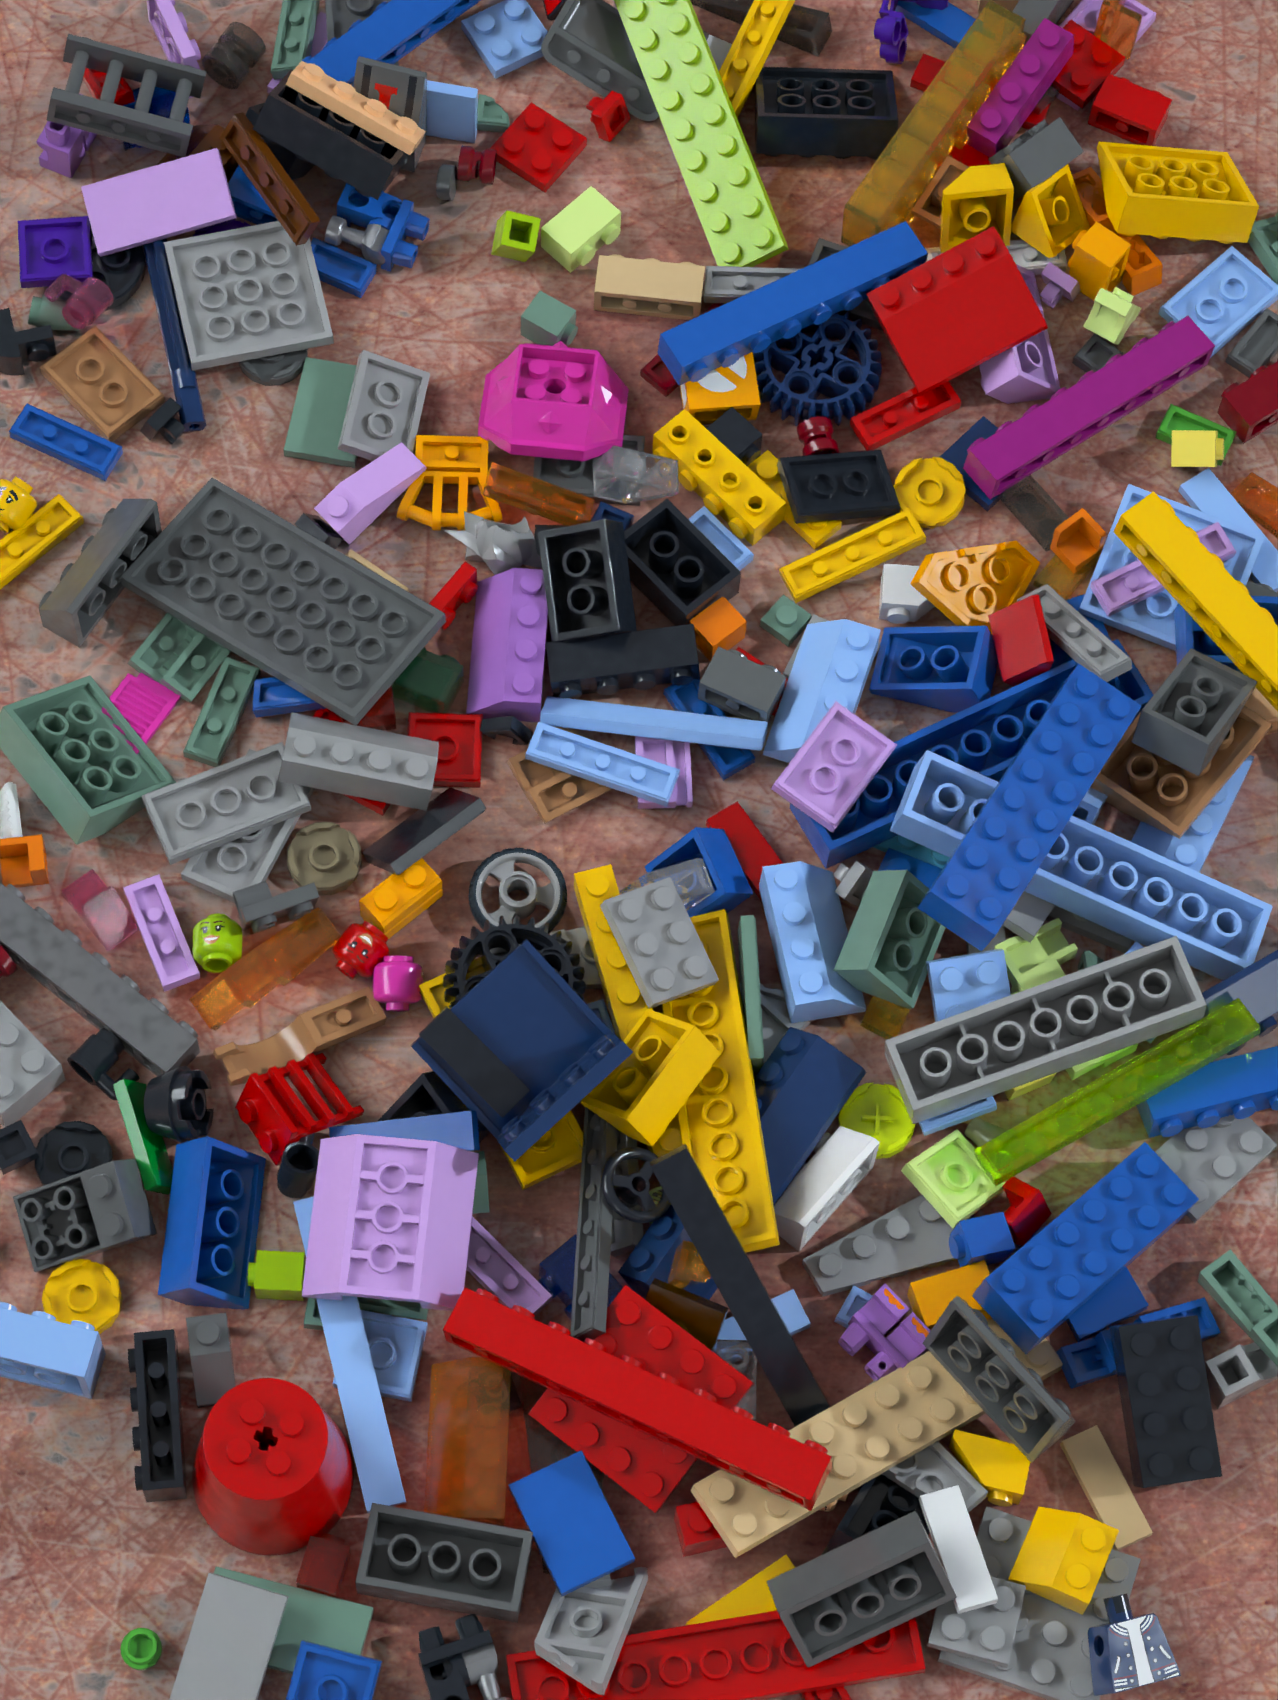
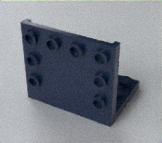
M527 939L450 1008L530 1089L503 1118L421 1036L411 1044V1047L470 1111H477V1118L492 1133L504 1151L514 1161L522 1156L633 1053L619 1037L610 1031Z

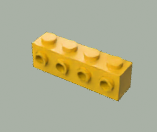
M686 409L682 410L653 434L652 452L655 460L662 467H669L678 476L680 483L685 489L697 493L712 514H719L727 521L729 528L738 538H745L753 546L784 520L786 502Z

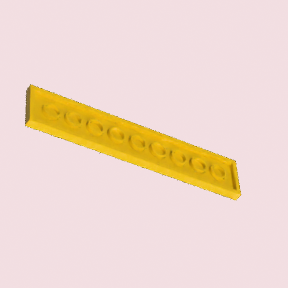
M722 909L690 917L719 980L712 986L664 1003L663 1011L664 1015L695 1025L721 1053L711 1066L710 1071L691 1093L685 1105L680 1108L678 1116L682 1144H686L747 1253L778 1246L780 1243L753 1070L748 1050L729 917L726 910ZM698 1253V1256H699L701 1262L704 1263L703 1260H702V1258L700 1257V1255H699V1253Z

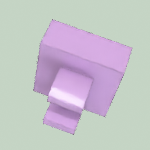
M1050 262L1041 273L1044 283L1047 284L1040 294V297H1042L1041 301L1051 308L1057 305L1062 295L1073 302L1081 291L1079 282Z

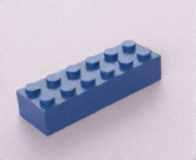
M1144 1142L987 1276L973 1293L972 1297L1025 1354H1028L1178 1223L1197 1203L1199 1198Z

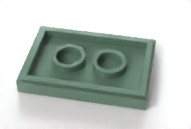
M309 357L305 358L284 446V456L355 468L358 456L338 450L337 448L357 365Z

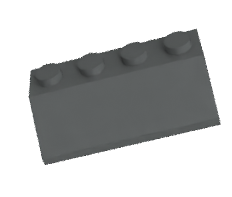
M123 499L116 509L111 508L107 512L98 533L95 536L91 535L85 541L81 555L76 562L66 566L60 577V583L53 592L48 591L42 598L39 612L43 627L80 648L125 588L122 586L120 577L162 532L156 501L152 499Z
M916 1511L766 1581L777 1611L808 1668L957 1598Z

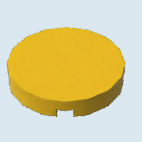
M922 457L911 461L901 469L894 483V489L901 507L899 512L910 508L921 528L933 529L948 524L958 516L964 506L966 489L962 474L954 464L943 458L932 457V459H923Z
M88 1259L69 1261L54 1270L48 1278L42 1294L44 1312L56 1317L55 1321L70 1325L73 1320L86 1322L94 1326V1331H98L99 1335L113 1325L120 1314L123 1300L119 1281L110 1268Z

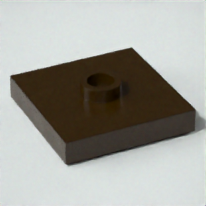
M654 1278L646 1300L714 1351L729 1308Z

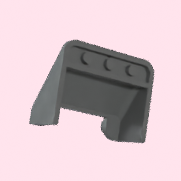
M567 0L543 39L541 50L544 58L603 97H606L611 91L622 94L628 112L640 120L653 121L657 119L659 114L618 9L604 0ZM702 30L707 41L709 34Z

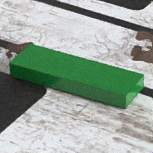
M122 1079L113 1084V1088L146 1191L169 1195L173 1169L163 1137L152 1133L146 1122L144 1096L147 1085Z

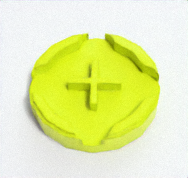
M865 1083L857 1087L840 1110L838 1117L839 1127L842 1126L869 1135L880 1142L876 1159L890 1158L903 1151L911 1141L915 1124H912L899 1089L885 1083L884 1085Z

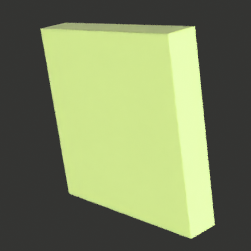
M958 1129L906 1163L901 1170L952 1228H955L959 1221L966 1220L1004 1193L1002 1186L1006 1183Z

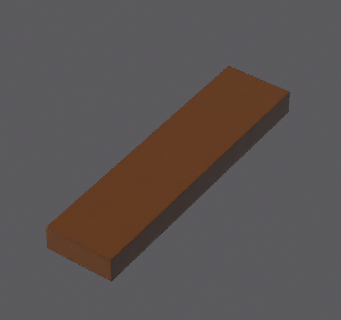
M245 113L234 114L221 134L220 139L295 245L305 244L321 220L259 133L253 130L254 126Z

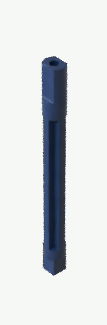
M165 238L144 244L143 249L175 400L181 406L178 411L180 423L186 429L184 432L201 431L206 427V420L195 370L192 371L169 270L164 242H167Z

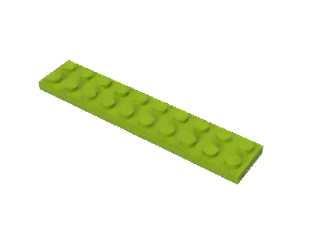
M614 0L717 265L754 267L788 250V245L691 1Z

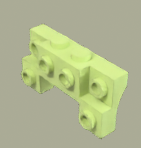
M1059 917L1042 925L1031 943L1020 936H1015L995 945L994 950H1004L1008 980L1012 984L1011 995L1066 976L1060 965L1076 957L1078 947L1075 943L1069 945L1060 931L1062 922ZM1139 1043L1065 1070L1070 1078L1074 1080L1100 1065L1104 1068L1136 1051Z

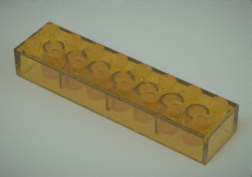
M989 0L844 206L842 243L850 247L904 221L908 225L914 217L911 214V210L946 157H952L950 154L955 147L961 149L967 141V125L1020 53L1027 38V35L1023 34L1026 19Z

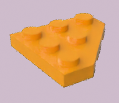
M1017 541L937 552L925 556L910 584L956 626H987L992 634L988 615L1016 603L1017 599L1024 595L1040 562Z

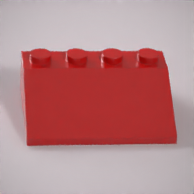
M994 226L866 294L875 317L920 396L1048 329V325L1020 271Z

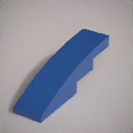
M1205 1297L1139 1316L1132 1322L1197 1315L1202 1342L1221 1333ZM1110 1329L1101 1331L1094 1338L1063 1346L1056 1351L1063 1364L1061 1368L1071 1389L1117 1374Z

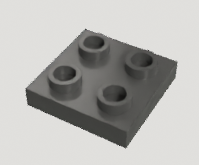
M266 881L232 892L243 931L252 928L253 933L262 932L274 927L277 919L286 915L292 921L311 914V910L314 909L313 906H315L319 899L314 882L273 897Z

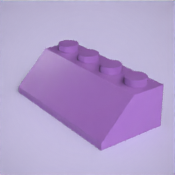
M512 568L477 582L478 590L476 593L466 714H483V719L514 716L519 721L540 722L548 629V608L543 570Z

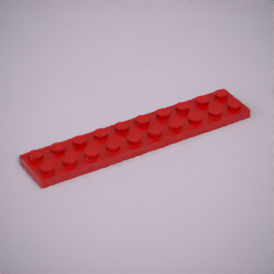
M778 1611L627 1635L604 1695L597 1694L538 1656L535 1650L506 1655L513 1700H763L925 1673L926 1670L916 1617L808 1668Z

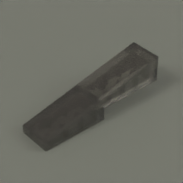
M754 0L690 1L692 5L742 25ZM793 4L777 40L819 57L832 33L829 13Z

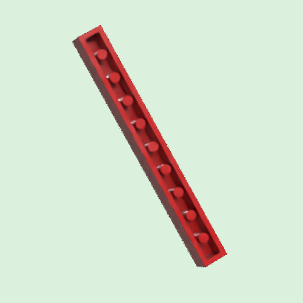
M466 1287L464 1288L443 1328L447 1342L812 1511L832 1469V1456L827 1455L828 1450L822 1445L810 1440H806L803 1444L790 1438L791 1433L777 1424L769 1423L768 1426H764L754 1421V1416L740 1407L732 1406L731 1409L717 1404V1399L703 1390L695 1389L694 1392L680 1387V1382L669 1374L658 1372L656 1376L643 1370V1364L632 1357L622 1355L619 1359L606 1353L607 1348L595 1340L586 1338L584 1342L570 1336L571 1332L558 1323L550 1321L546 1325L535 1320V1315L521 1306L513 1305L511 1309L498 1303L499 1298L487 1290L478 1288L474 1292Z

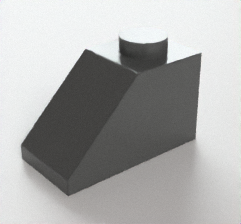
M226 1312L186 1318L198 1408L214 1406L226 1392L236 1386L230 1330Z

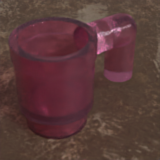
M62 274L44 291L45 297L51 302H55L66 290L73 293L67 299L66 305L62 309V314L67 323L76 329H84L87 325L93 324L113 304V294L108 286L99 279L92 277L81 282L67 274Z

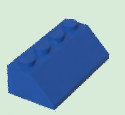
M209 1136L176 1144L158 1288L159 1296L191 1306L249 1309L251 1286H248L249 1262H254L266 1158Z

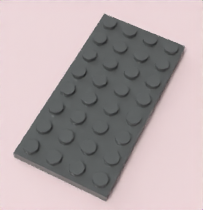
M211 478L120 577L122 586L355 726L446 622L445 613L214 478Z

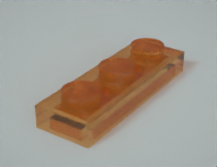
M493 462L488 470L483 496L525 510L530 514L539 515L561 523L562 525L571 526L591 521L594 499Z

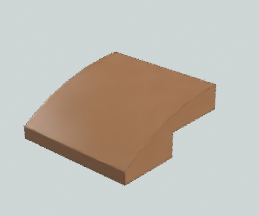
M569 728L565 730L578 735L576 729ZM527 750L506 761L544 824L611 790L609 787L525 759Z

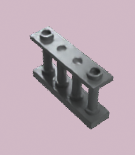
M68 34L63 61L72 64L65 90L53 87L46 120L186 157L193 125L184 123L183 120L189 97H201L207 71L101 43L87 37ZM86 68L107 73L100 100L79 94ZM121 77L141 82L135 109L114 104ZM155 86L176 92L169 118L148 113Z

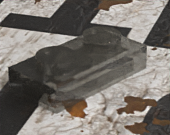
M1031 474L1002 493L1001 501L1046 552L1049 551L1055 528L1069 517Z

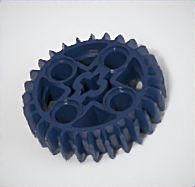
M850 311L844 316L838 315L837 312L822 324L815 325L813 323L801 329L792 338H781L771 343L765 350L753 353L758 391L761 392V403L770 402L771 413L781 409L782 421L789 415L793 416L795 426L801 420L818 416L827 417L830 420L833 419L837 426H839L842 415L850 420L854 417L855 410L862 413L866 403L872 402L874 392H877L882 374V355L880 351H877L878 340L871 339V328L861 330L862 319L852 323L850 321ZM815 332L812 338L803 333ZM828 338H837L840 341H831ZM781 347H786V348H789V349H791V350H790V351H783V350H781V349H779V348H781ZM849 349L854 350L861 364L846 357ZM771 366L775 370L786 374L782 383L778 382L774 377ZM848 380L853 384H844L841 381ZM794 390H800V391H803L804 393H803V394H796V393H793L792 391H794ZM820 394H823V395H825V396L831 398V399L816 400Z

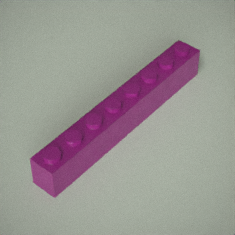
M1186 316L1177 323L1171 321L1163 326L1154 337L1150 339L1145 337L1139 340L1132 350L1123 356L1121 354L1113 356L1100 370L1096 372L1091 370L1085 373L1074 386L1069 389L1067 387L1059 389L1049 401L1041 406L1039 404L1031 406L1020 419L1015 422H1005L989 438L984 439L982 437L974 441L967 449L968 455L963 469L986 496L992 499L1207 366L1215 345L1189 316Z

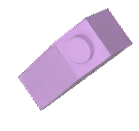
M401 442L340 482L314 509L348 544H351L427 467Z

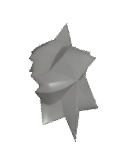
M464 511V531L444 530L467 547L465 560L485 562L494 575L512 568H520L522 564L542 568L541 557L537 553L535 539L525 516L519 523L505 524L487 520Z

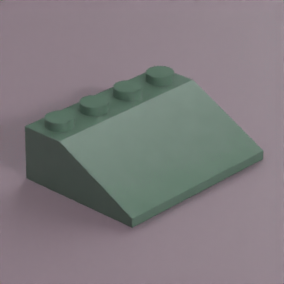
M90 675L3 706L0 712V749L76 845L106 834L145 808L142 795L176 783ZM102 707L107 710L113 720L102 712ZM113 724L120 727L125 733V735L122 734L118 729H116L113 726ZM126 740L130 741L132 744L136 746V748L139 750L138 754L134 752V750L132 749L133 747L130 746L126 742Z

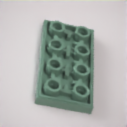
M215 1567V1574L289 1596L267 1668L293 1674L302 1640L358 1655L362 1654L374 1612L373 1607Z

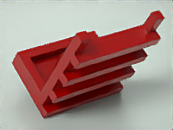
M314 1053L307 1054L304 1060L298 1062L295 1059L290 1060L286 1066L279 1069L276 1066L270 1067L267 1073L258 1075L257 1072L250 1074L235 1106L240 1119L248 1125L259 1141L261 1149L269 1155L276 1166L281 1164L283 1152L289 1144L298 1142L300 1138L362 1116L364 1113L361 1105L352 1108L321 1065L327 1060L323 1053L314 1055ZM304 1070H307L337 1114L332 1113L303 1072ZM285 1077H288L291 1080L295 1088L298 1090L300 1095L303 1097L305 1102L308 1104L310 1109L318 1118V1121H315L312 1118V1116L307 1111L305 1106L302 1104L300 1099L297 1097L293 1089L285 1080Z

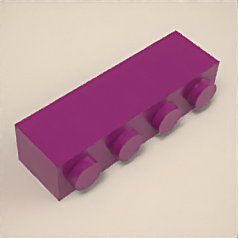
M1046 18L1043 19L967 125L968 145L988 157H992L1008 146L1073 55L1074 34Z

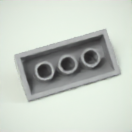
M292 712L278 781L427 811L437 767L439 742Z

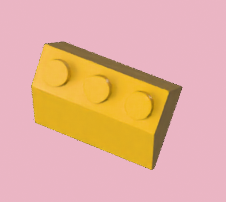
M647 1009L623 1041L633 1053L580 1102L628 1137L653 1147L656 1141L664 1134L667 1126L680 1108L685 1105L699 1082L710 1071L711 1066L721 1053L695 1025Z

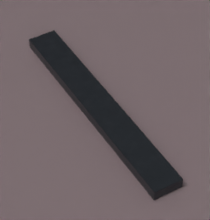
M684 1144L651 1161L650 1166L794 1426H798L831 1407L687 1145Z

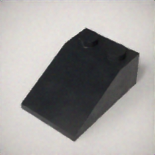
M883 1474L866 1482L847 1510L822 1555L914 1511L917 1512L929 1535L930 1532L919 1497Z

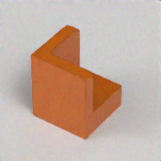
M1082 508L1055 528L1050 549L1073 573H1076L1101 554L1107 534Z
M721 597L689 620V624L694 625L696 647L711 661L718 646L729 650L745 638L747 621L725 597Z
M42 834L0 839L2 884L5 887L8 884H12L16 888L49 884L46 848Z

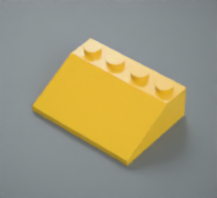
M1098 142L1097 152L1106 212L1117 233L1130 237L1136 234L1151 235L1159 239L1177 237L1194 242L1201 239L1215 240L1223 244L1248 242L1259 205L1228 152Z

